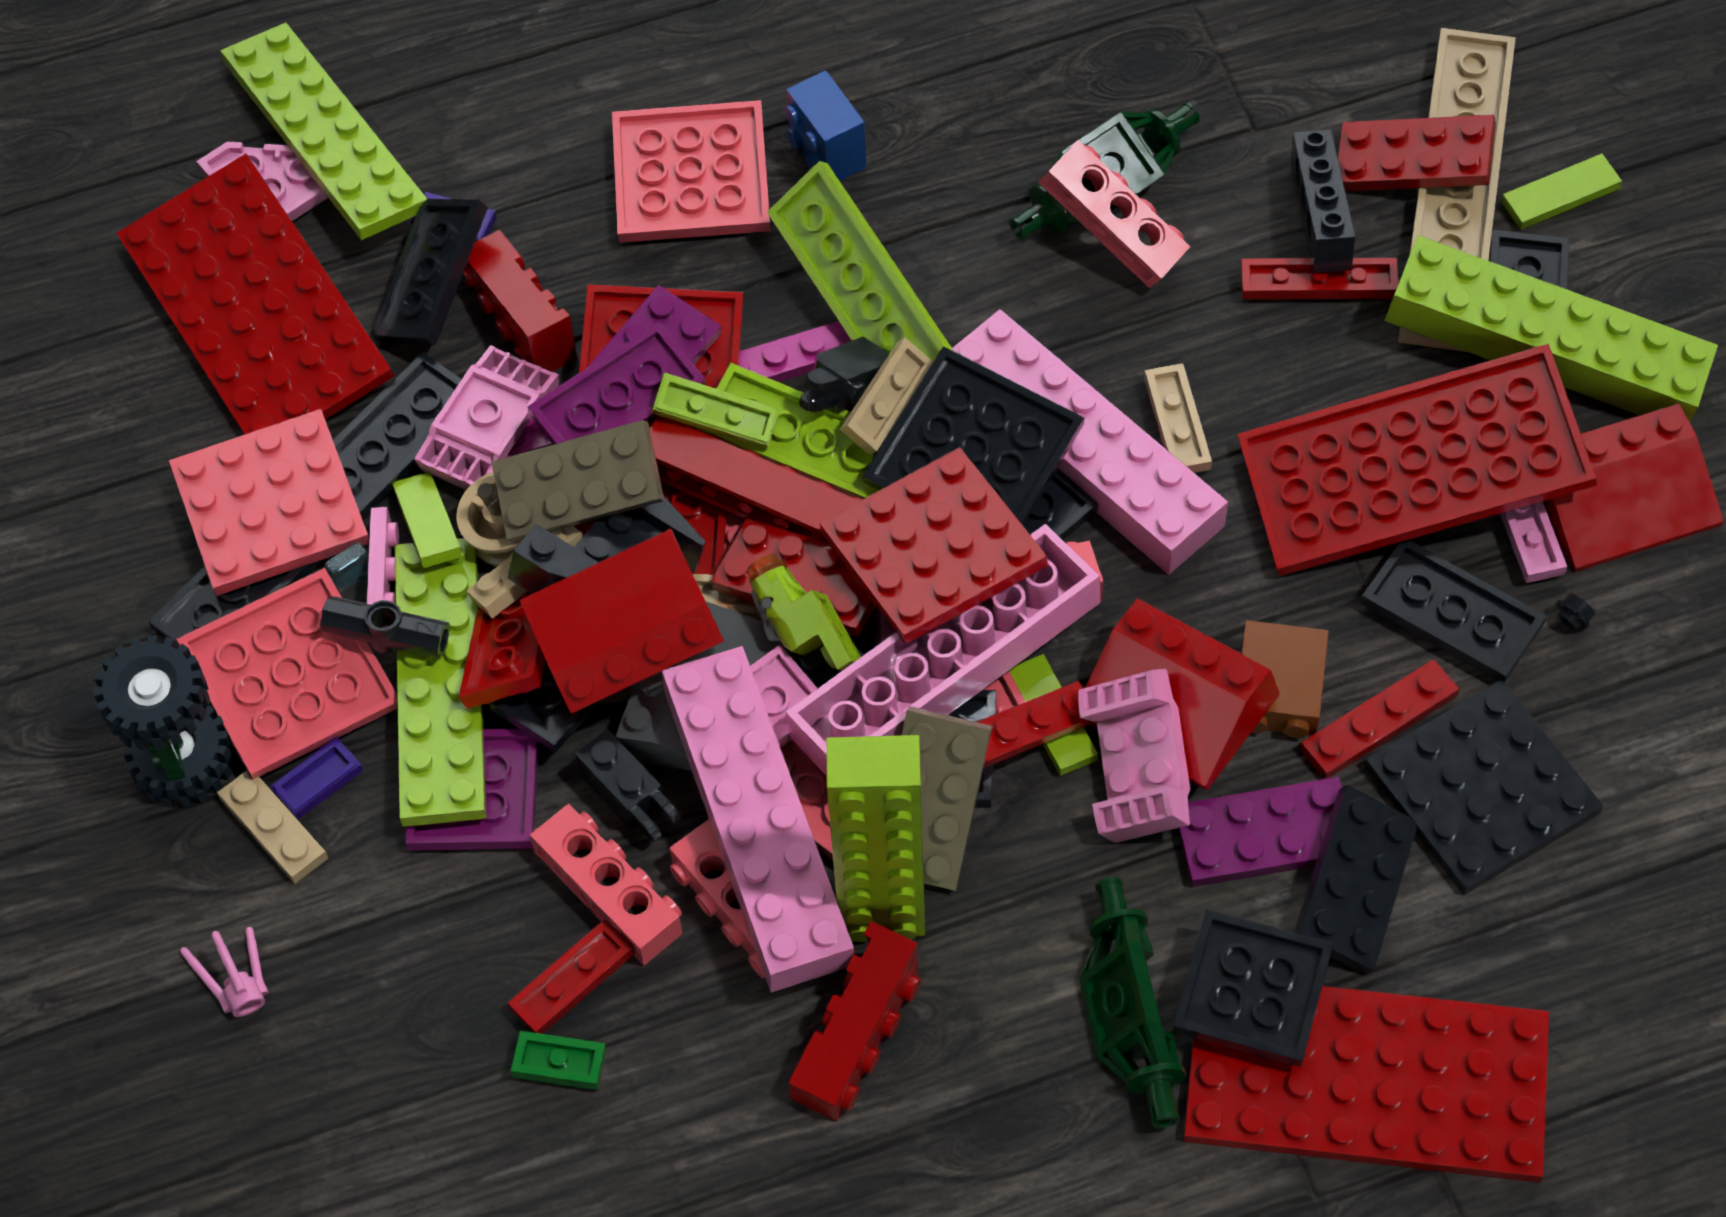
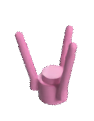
M252 927L245 929L252 977H249L247 972H238L220 933L213 931L211 934L229 975L224 981V990L188 948L182 947L180 949V953L219 1000L224 1013L232 1011L235 1017L246 1016L260 1009L265 1003L263 996L269 993L263 981L257 943Z

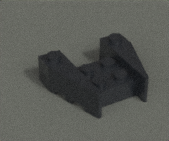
M664 497V501L597 519L575 547L536 524L514 549L507 579L533 594L669 529L672 530L690 570L695 573L698 569L706 541Z

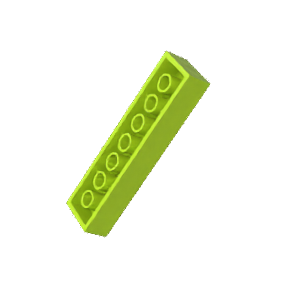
M1417 235L1384 320L1489 360L1549 344L1564 388L1637 415H1643L1679 403L1689 422L1699 406L1718 347L1717 344L1420 235Z
M919 735L827 737V794L836 899L850 939L855 942L867 941L864 933L870 921L910 940L916 936H925Z

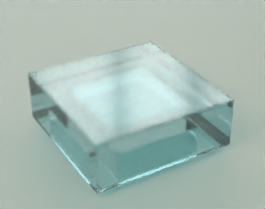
M357 542L325 563L328 574L339 593L368 575L369 558L367 551Z

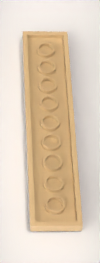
M1441 28L1428 118L1494 114L1496 130L1490 185L1419 188L1410 253L1417 235L1489 260L1516 37ZM1400 327L1399 343L1467 352Z

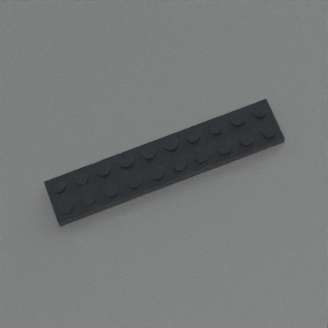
M424 352L333 439L362 520L371 512V508H375L394 489V482L404 479L418 465L414 459L429 434L431 424L462 380ZM322 560L218 596L214 593L206 567L204 566L149 620V624L164 639L166 637L175 639L177 644V638L305 578Z

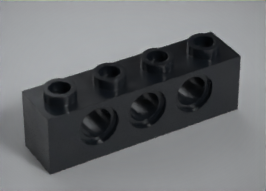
M1329 129L1293 132L1290 166L1313 273L1352 270L1355 233L1332 131Z

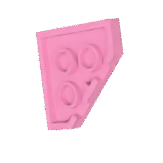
M226 142L196 161L199 171L205 177H208L246 153L291 221L328 198L288 145L264 144V148L243 147L242 142Z

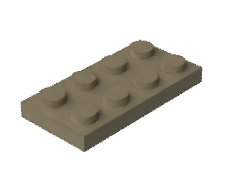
M644 420L491 462L506 539L511 542L524 539L536 524L552 532L664 501L649 424Z
M909 706L906 712L902 735H919L924 883L956 891L993 726Z

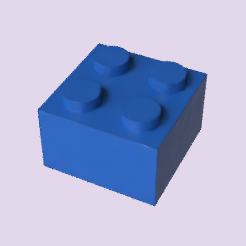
M826 70L786 89L788 106L784 110L789 121V129L786 131L787 138L796 151L799 149L802 151L809 170L819 161L828 163L838 180L841 181L867 168L865 123Z

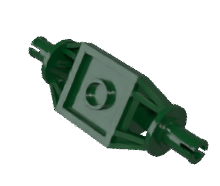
M1185 102L1167 116L1155 109H1150L1145 113L1120 112L1079 139V141L1083 145L1092 147L1099 154L1100 161L1111 171L1123 176L1128 183V188L1137 195L1165 175L1172 157L1179 154L1181 149L1178 135L1193 125L1198 124L1200 116L1198 111H1196L1187 118H1184L1189 111L1195 108L1189 102ZM1144 127V130H1145V131H1143V132H1141V133H1139V134L1136 133L1135 130H1138V129ZM1070 145L1058 154L1051 167L1065 154V152L1072 145ZM1082 178L1083 186L1088 191L1095 192L1093 183L1088 179ZM1040 184L1033 186L1030 190L1032 206L1009 220L1012 231L1024 223L1026 224L1015 234L1020 240H1025L1030 234L1044 225L1052 231L1060 233L1067 229V226L1080 223ZM1110 205L1111 212L1118 208L1115 205Z
M1109 877L1095 884L1103 915L1095 918L1089 924V933L1094 940L1079 976L1080 986L1097 1058L1125 1081L1126 1089L1129 1092L1146 1094L1152 1126L1154 1128H1166L1180 1121L1172 1087L1178 1085L1186 1078L1185 1067L1178 1062L1174 1034L1162 1028L1158 1005L1154 997L1148 964L1146 962L1154 955L1145 929L1148 925L1147 914L1143 910L1128 909L1122 887V879ZM1115 940L1114 951L1110 953L1112 941ZM1147 1056L1151 1065L1140 1069L1132 1059Z

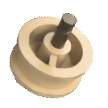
M494 473L484 475L472 483L464 492L458 504L456 514L457 525L464 539L472 547L476 548V555L485 563L498 567L511 556L522 540L511 542L506 539Z

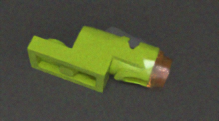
M776 554L764 556L749 566L747 571L750 575L748 581L753 589L751 594L769 641L782 642L783 646L788 650L801 655L808 654L824 644L821 647L823 657L833 669L837 668L841 671L861 658L826 594L815 590L806 593L792 576L785 561H779Z

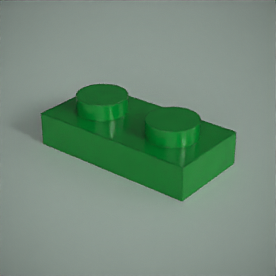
M520 1031L511 1074L513 1078L598 1090L607 1052L606 1044Z

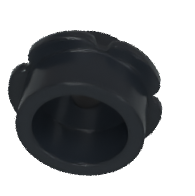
M1569 593L1563 601H1557V607L1560 609L1557 617L1563 624L1575 631L1579 626L1583 629L1590 627L1589 621L1594 617L1595 611L1582 598Z

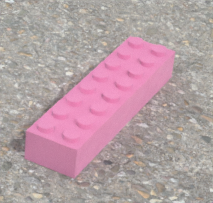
M1001 309L952 348L954 352L1084 417V425L1058 469L1098 503L1097 514L1168 575L1225 527L1227 500Z
M1044 524L1033 532L1031 536L1047 555V567L906 645L895 632L786 711L790 738L827 776V737L902 735L906 712L909 706L949 715L1100 604V576L1055 532Z
M743 646L662 670L665 697L770 992L772 993L847 968L854 954V947Z

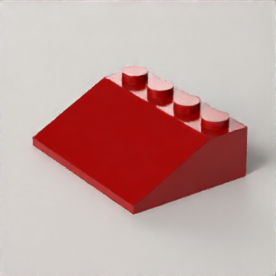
M1679 403L1582 433L1581 436L1596 476L1597 486L1543 501L1554 533L1574 572L1723 526L1724 523L1697 435Z
M671 529L519 600L571 714L725 642Z
M1137 598L1112 630L1085 688L1150 670L1167 669L1172 696L1179 709L1189 781L1207 791L1279 697L1278 687L1271 669ZM1097 722L1090 724L1091 726L1098 729Z

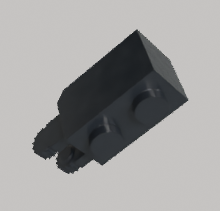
M864 336L818 353L814 369L806 375L804 383L808 387V391L801 394L800 407L815 413L828 408L839 413L854 407L889 353Z
M608 729L575 754L582 779L627 827L632 829L637 826L649 840L654 842L661 837V834L655 822L648 817L651 813L657 810L672 826L681 821L679 812L663 795L660 783Z

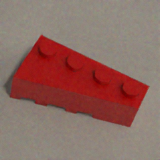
M498 230L476 241L463 272L462 280L468 288L474 286L478 292L476 297L480 307L486 315L493 314L497 320L494 322L495 327L504 342L510 340L514 345L513 353L515 357L524 359L536 366H541L550 372H554L576 361L578 358L569 314L564 308L557 309L555 297L548 289L542 290L534 271L531 268L525 270V264L521 255L504 234Z
M870 921L864 933V936L867 937L868 946L862 958L853 954L846 968L848 973L843 984V989L845 990L843 995L833 994L826 1008L822 1025L826 1027L824 1033L818 1030L814 1031L788 1083L790 1099L836 1122L844 1109L850 1111L854 1106L860 1093V1087L857 1086L864 1073L870 1075L875 1069L881 1055V1051L878 1050L885 1036L891 1038L894 1035L902 1016L898 1012L905 1000L911 1002L915 998L922 979L918 977L917 942L873 921Z

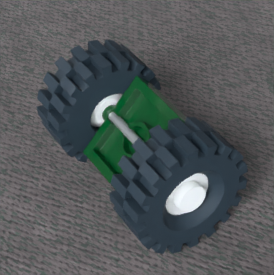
M148 635V643L141 644L139 637L131 639V648L125 650L122 645H119L113 649L116 655L114 660L107 656L101 663L105 673L96 672L94 680L98 687L93 688L97 706L111 733L114 736L118 735L121 742L126 744L127 748H123V756L134 782L143 795L147 793L150 801L156 804L162 799L165 807L174 808L175 801H180L183 808L192 807L191 799L196 797L203 803L209 800L207 791L212 789L217 794L223 788L219 780L220 778L229 780L232 772L228 764L234 765L235 755L232 751L234 747L227 731L224 729V722L221 716L217 717L215 709L209 705L210 697L207 692L209 688L195 655H191L189 648L183 643L178 647L175 639L166 637L163 644L160 643L157 635Z

